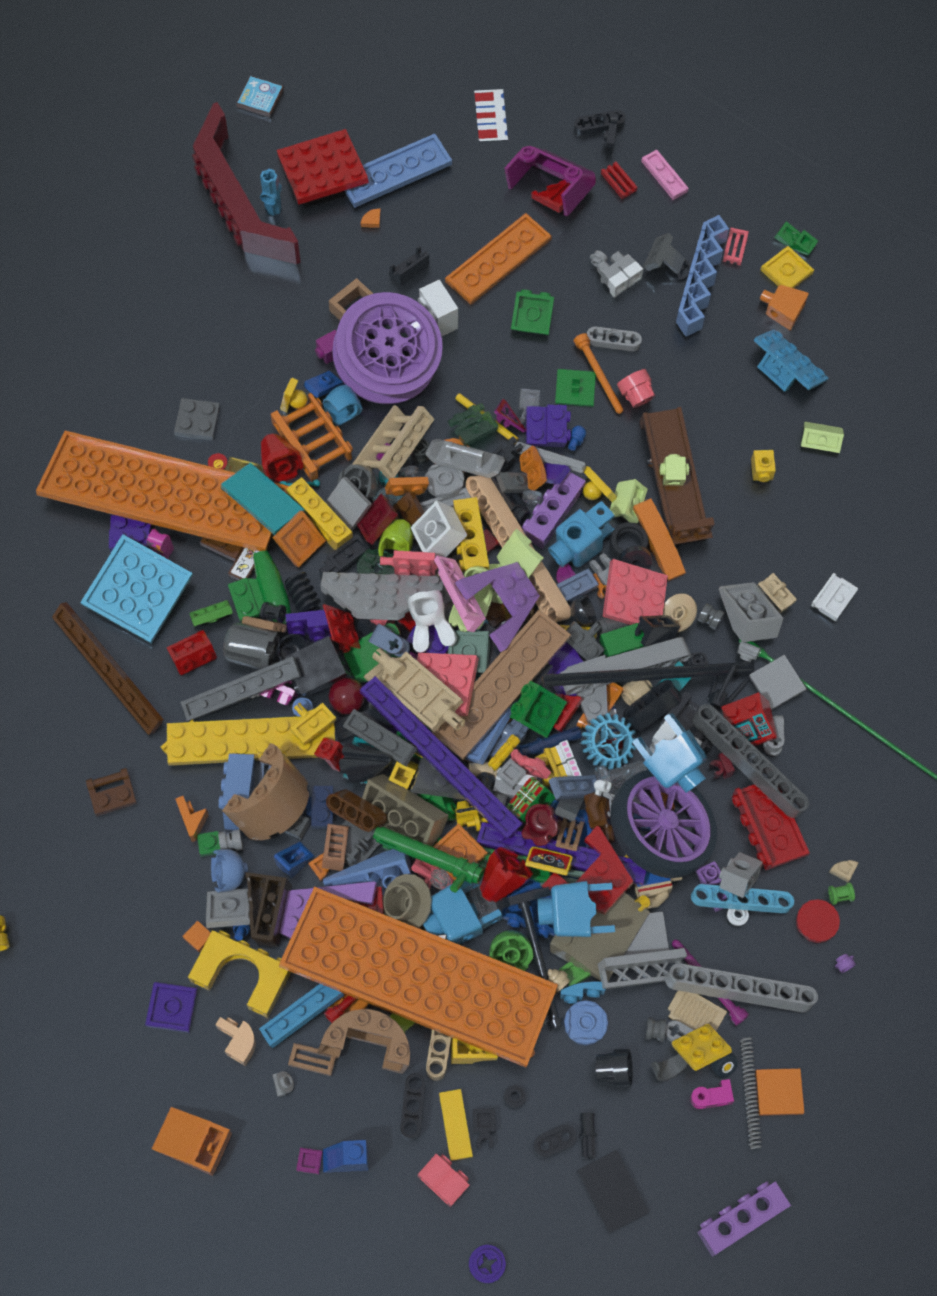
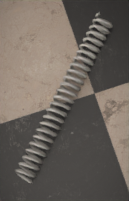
M748 1037L740 1040L742 1043L740 1046L742 1047L741 1051L743 1053L741 1055L743 1057L741 1059L744 1065L742 1073L745 1074L743 1082L746 1083L744 1084V1091L747 1092L745 1093V1100L747 1101L745 1104L748 1110L746 1118L749 1119L747 1127L750 1128L748 1130L750 1133L748 1141L751 1142L749 1144L751 1149L762 1146L752 1144L761 1143L762 1141L753 1140L759 1139L761 1136H751L761 1132L752 1131L760 1129V1127H751L759 1125V1122H750L759 1120V1118H750L752 1116H759V1113H749L759 1111V1109H750L759 1105L748 1104L758 1102V1100H749L750 1098H757V1095H748L757 1093V1091H748L749 1089H756V1086H747L756 1084V1082H747L748 1080H755V1077H746L756 1074L746 1073L747 1071H755L754 1068H745L755 1066V1064H745L755 1061L754 1059H745L754 1057V1055H743L754 1052L744 1050L753 1048V1046H743L753 1043L743 1042L744 1040L753 1039Z

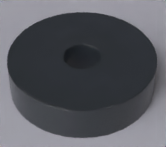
M642 546L628 547L619 557V561L648 570L652 566L651 554Z

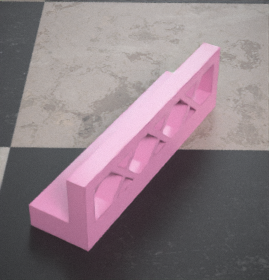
M437 555L434 561L439 569L438 574L467 631L475 632L486 618L474 595L466 600L456 586V581L465 578L456 560Z

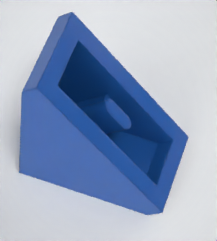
M301 842L276 853L274 856L276 865L290 879L314 858V855Z

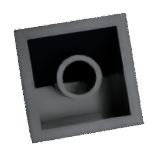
M330 636L284 657L285 659L292 656L295 657L302 677L294 679L293 686L298 694L301 693L305 697L332 687L339 679L354 678L342 650L339 649L338 642L333 641Z

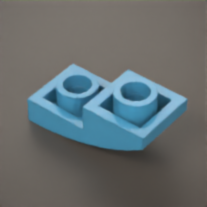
M601 982L574 984L561 990L560 999H564L566 1003L575 1004L577 1001L582 1000L583 993H587L588 997L598 998L600 995H604L605 989L602 988Z

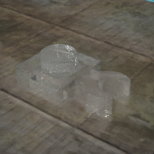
M520 389L518 409L524 410L520 417L521 423L525 420L527 406L539 407L540 390Z

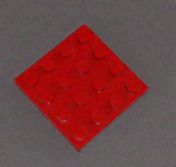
M346 129L276 150L298 205L369 183L368 176Z

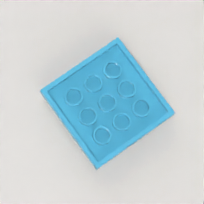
M122 534L80 603L152 644L192 578L193 573Z

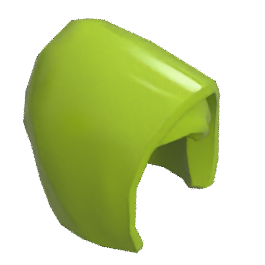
M396 519L388 525L380 539L378 547L379 556H383L384 549L411 551L414 534L409 522L404 519Z

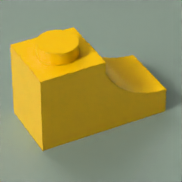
M455 1038L451 1040V1064H473L479 1061L498 1059V1056Z

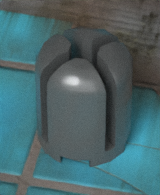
M234 623L228 629L224 638V658L228 662L256 669H263L273 665L275 661L271 660L274 657L280 635L272 630Z

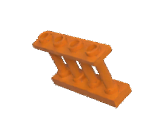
M309 393V404L287 416H281L277 410L270 415L272 424L280 436L300 452L304 465L303 470L311 482L318 479V470L322 465L342 454L345 455L348 461L351 460L353 448L348 441L345 442L342 438L343 434L340 428L333 425L330 414L324 412L320 399L315 398L313 394ZM312 410L318 416V419L296 431H291L288 427L290 422ZM322 425L329 432L306 446L304 444L301 445L298 441L301 436ZM333 439L339 447L317 460H311L308 456L309 452Z

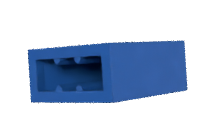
M366 1140L342 1141L323 1149V1173L369 1170Z

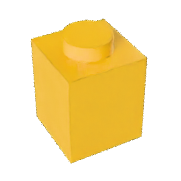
M397 761L389 781L408 789L415 778L419 764L409 761L407 766H404Z

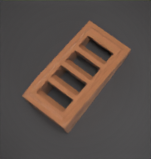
M327 825L322 868L343 870L348 826ZM331 833L340 834L343 837L331 836ZM330 842L342 843V845H340V844H333V843H330ZM329 850L339 851V852H341V853L328 852V851H329Z

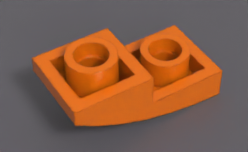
M532 445L520 455L521 471L527 473L528 489L535 491L547 481L542 459L536 447Z

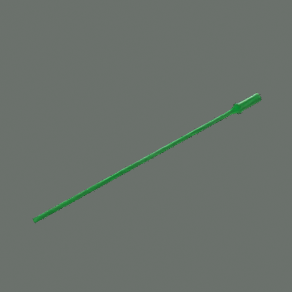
M752 641L747 642V643H749V644H751V645H754V646H756V647H758V648H761V647H759L758 645H756V644H755L754 642H752ZM761 648L758 657L765 658L770 662L774 661L765 652V649ZM800 678L806 688L937 780L935 773Z

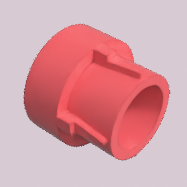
M646 369L634 372L617 383L622 396L629 400L633 408L644 405L655 397L651 387L652 380Z

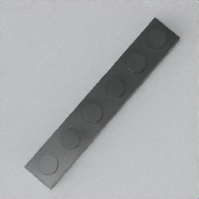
M292 656L181 701V705L187 721L190 722L302 676L297 661Z

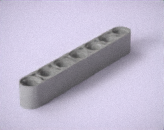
M679 637L572 667L561 673L670 667L678 661L681 663L687 661L692 655L684 638ZM610 683L566 685L563 688L567 695H572Z
M681 963L674 964L665 978L667 986L673 990L797 1012L809 1011L818 1000L816 990L810 986ZM673 974H678L681 980L676 979ZM695 977L700 978L703 983H698ZM716 981L721 982L724 987L718 986ZM737 985L743 986L745 991L740 990ZM759 989H763L767 995L762 994ZM780 993L786 994L788 999L783 998ZM802 996L806 997L809 1002H805Z

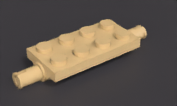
M381 648L376 650L380 653V656L374 652L372 658L382 665L384 673L379 680L410 712L433 732L445 721L456 731L461 729L458 723L462 727L464 726L465 720L455 713L463 703V700L410 654L405 652L400 658H391Z

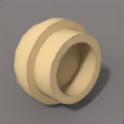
M557 969L548 970V981L558 984L556 992L560 991L570 981L565 971H558Z

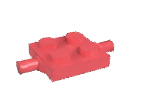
M394 550L393 557H380V565H391L394 567V573L397 575L435 576V570L438 568L434 561L435 553Z

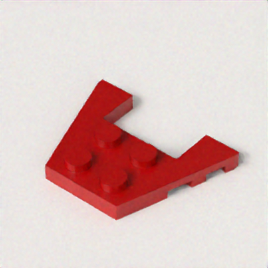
M597 825L585 838V843L599 853L600 856L576 882L588 881V884L612 883V890L588 891L589 898L596 903V912L605 915L630 888L633 880L601 828ZM553 873L542 885V888L549 887L551 892L553 886L568 884V882L557 873Z

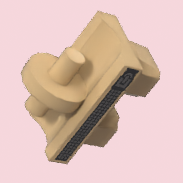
M774 573L757 585L780 613L797 601L786 588L785 582H781Z

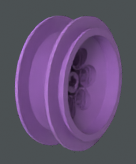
M375 293L356 301L342 316L333 341V361L341 380L345 385L347 384L358 396L380 404L401 403L417 396L430 383L441 360L442 337L433 316L417 301L397 293ZM388 324L391 329H385L382 325ZM400 333H406L408 338L402 337ZM367 334L374 335L375 339H369ZM402 351L409 352L411 356L403 355ZM373 352L377 357L372 358L368 353ZM386 361H392L395 366H389Z

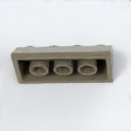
M384 774L368 779L362 796L363 799L385 812L387 821L382 827L429 846H432L442 834L449 816L416 794L411 793L408 789L389 781V777Z

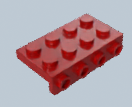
M755 784L743 789L736 788L734 790L732 802L740 810L741 823L744 827H747L750 833L748 834L749 841L752 846L756 847L758 852L756 854L757 860L763 862L762 865L765 870L809 855L810 852L795 818L787 816Z

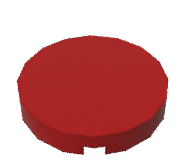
M819 899L810 900L803 904L797 913V929L800 934L802 933L811 942H826L834 937L839 929L840 919L838 912L827 901Z

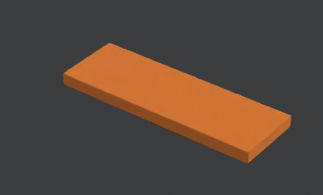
M525 213L445 278V282L472 305L552 240V236Z

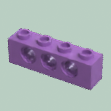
M569 472L560 484H554L551 490L548 489L543 497L544 501L541 505H536L532 518L530 520L527 519L522 527L527 538L532 541L531 543L544 549L555 533L556 528L562 523L582 494L585 480ZM559 492H566L567 494L561 495ZM553 506V507H556L557 509H556V510H550L549 507ZM543 521L546 525H540L538 522Z
M768 1181L756 1188L758 1193L752 1197L749 1193L737 1200L740 1205L734 1209L731 1206L726 1207L719 1212L721 1217L713 1221L712 1218H709L700 1224L702 1229L697 1233L712 1257L791 1206L776 1181L771 1185ZM757 1199H763L766 1202L767 1208L765 1211L757 1208ZM739 1211H744L748 1215L747 1223H741L738 1220L737 1213ZM720 1223H725L729 1227L728 1235L725 1236L719 1232L718 1226Z

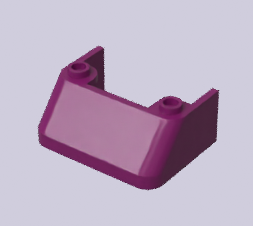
M533 146L523 147L504 168L508 189L510 190L532 166L570 183L568 188L561 194L565 216H568L596 184V176L593 171L548 150Z

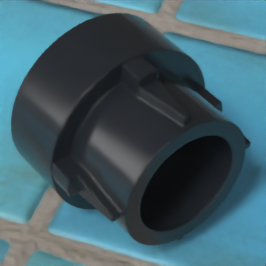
M614 1049L613 1053L597 1054L596 1077L598 1084L613 1083L616 1088L632 1087L633 1064L630 1049Z

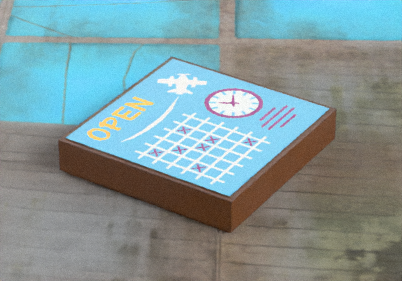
M249 76L236 105L238 108L271 117L284 91V86Z

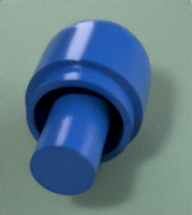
M578 425L572 428L568 446L570 450L574 451L577 446L583 443L586 437L584 427Z
M250 925L233 926L234 938L241 941L250 932Z

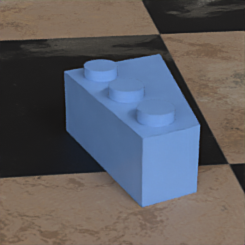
M229 754L228 762H224L223 771L226 774V778L221 781V791L224 792L223 796H219V809L223 810L234 794L247 799L251 796L254 790L255 778L254 755ZM223 813L225 830L239 829Z

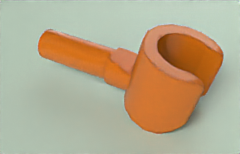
M594 573L593 576L599 584L597 595L603 599L605 596L602 590L606 591L607 585H603L597 574Z

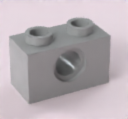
M739 852L735 858L729 860L727 868H722L719 879H721L719 888L744 898L758 880L763 862Z

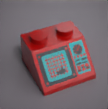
M759 692L722 706L724 718L753 746L778 738L770 703Z

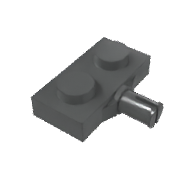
M575 621L566 629L571 634V638L567 643L586 661L597 658L605 650L597 643L594 637L602 628L597 622L588 631L580 627Z

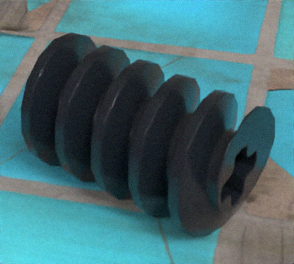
M306 572L296 573L284 582L285 588L288 590L289 596L292 597V602L299 613L320 610L318 605L321 603V600L316 598L317 592H312L314 586L309 585L311 581L306 578Z

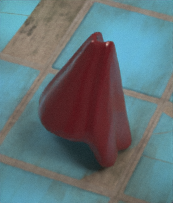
M535 804L526 813V825L521 832L524 839H531L537 846H544L559 832L563 820L554 813L555 810L551 805Z

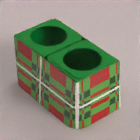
M531 777L508 803L507 809L518 820L526 824V813L531 806L539 803L551 805L555 800V796L537 778Z

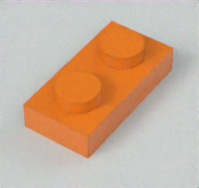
M428 477L389 478L385 486L386 495L400 496L408 492H414L415 495L425 493L429 485Z

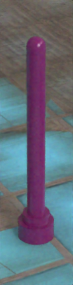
M675 939L672 941V946L675 949L685 948L679 940ZM685 948L687 957L684 960L688 965L702 967ZM718 998L730 1012V1020L736 1026L749 1016L744 1008L741 1009L739 1006H736L731 1000Z

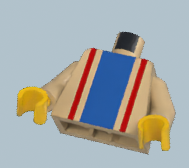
M646 872L643 886L634 884L637 897L634 902L642 905L638 908V911L641 912L646 908L659 907L669 897V893H671V882L682 880V877L665 878Z

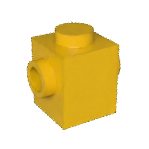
M773 450L753 451L751 458L753 481L767 482L773 480L776 471Z

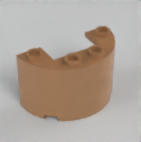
M270 743L259 758L260 762L270 765L271 768L254 789L251 796L247 799L234 794L222 810L252 840H267L277 832L281 834L286 831L301 816L309 798L306 778L283 752L272 743Z
M370 1009L354 1010L337 1018L326 1030L317 1052L339 1058L340 1052L343 1050L345 1038L347 1037L387 1047L382 1065L384 1070L403 1074L410 1061L408 1040L401 1027L386 1014Z

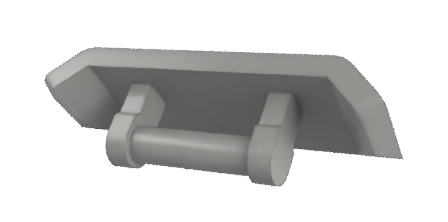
M441 439L432 440L426 451L427 457L433 463L487 478L497 475L505 461L503 456Z

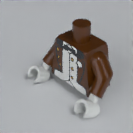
M597 780L594 783L596 791L584 795L589 827L593 830L598 825L609 843L615 842V836L612 829L610 812L615 795L608 793L611 789V782ZM635 796L633 802L641 804V802Z

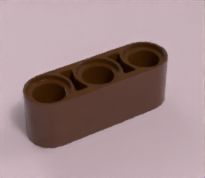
M347 789L332 793L326 799V805L331 812L366 832L373 831L377 827H382L386 824L387 817L382 809Z

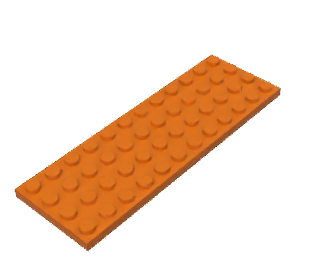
M64 431L36 489L37 496L256 551H267L273 535L221 489V484L234 475V472L69 431ZM275 483L280 489H282L287 494L286 489L289 486Z
M317 887L313 888L279 963L280 968L523 1067L528 1065L558 984Z

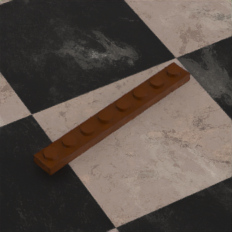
M67 602L61 603L52 616L54 621L148 735L154 734L164 719Z

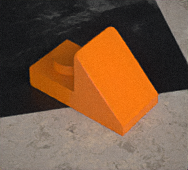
M184 796L176 798V802L189 837L194 842L197 840V834H200L209 814L207 809L194 813L191 802H186Z

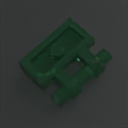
M482 403L476 406L472 405L468 407L467 411L461 414L457 413L448 420L450 427L459 426L455 428V433L464 446H468L498 430V424L489 411L483 414L480 413L485 410ZM470 417H473V418H474V419H472V420H470V421H468V422L465 421L466 419H468V418H470Z

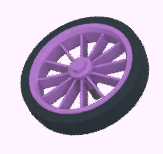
M649 770L637 773L624 782L613 798L610 816L614 835L627 856L647 872L665 878L684 877L701 868L712 855L717 842V825L708 802L695 787L687 793L683 791L678 783L669 788H664ZM645 790L651 791L653 801L646 794ZM661 792L668 795L665 807ZM635 796L638 798V800L642 803L643 806L633 802ZM674 800L683 807L676 813L671 810ZM685 810L691 820H679L677 815ZM632 812L645 819H633ZM636 827H650L651 830L642 837ZM682 827H694L696 835ZM657 836L656 843L653 848L647 842H650L653 838ZM663 839L668 856L660 853ZM684 840L694 844V849L692 850ZM676 847L680 850L684 857L678 858Z

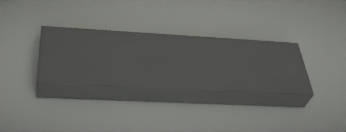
M353 709L343 725L344 728L404 766H407L417 750L416 747Z

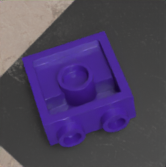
M567 405L527 406L526 444L544 447H565L567 441H570L571 436L570 429H567V422H570L571 417L570 411H567Z
M111 515L109 530L110 553L122 534L150 549L146 542L148 535L152 531V524Z
M324 610L286 614L288 634H299L302 637L309 635L310 643H315L327 636L331 637Z

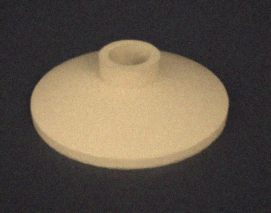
M676 594L664 603L663 615H668L680 626L678 632L687 629L695 620L697 605L689 595Z

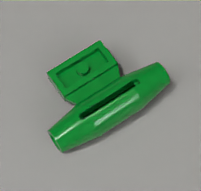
M263 550L255 553L253 561L256 579L244 578L228 584L241 623L244 616L259 617L260 609L264 602H269L270 605L275 606L285 605L286 614H291L290 602L280 572L269 552ZM285 617V620L282 623L287 625Z

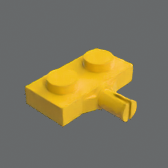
M298 703V706L296 705L294 709L301 718L290 728V731L304 746L335 722L336 717L323 703L309 711L301 703Z

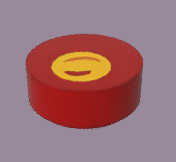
M220 453L213 454L208 459V466L227 470V458Z

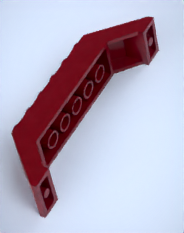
M218 102L214 103L193 144L194 154H192V158L196 164L194 166L196 174L203 178L204 188L206 190L209 189L211 192L210 198L214 204L217 203V209L221 218L225 217V223L229 232L233 231V237L237 246L241 245L244 252L293 264L301 263L298 240L291 228L285 229L261 222L224 158L221 149L224 141L229 139L226 117Z

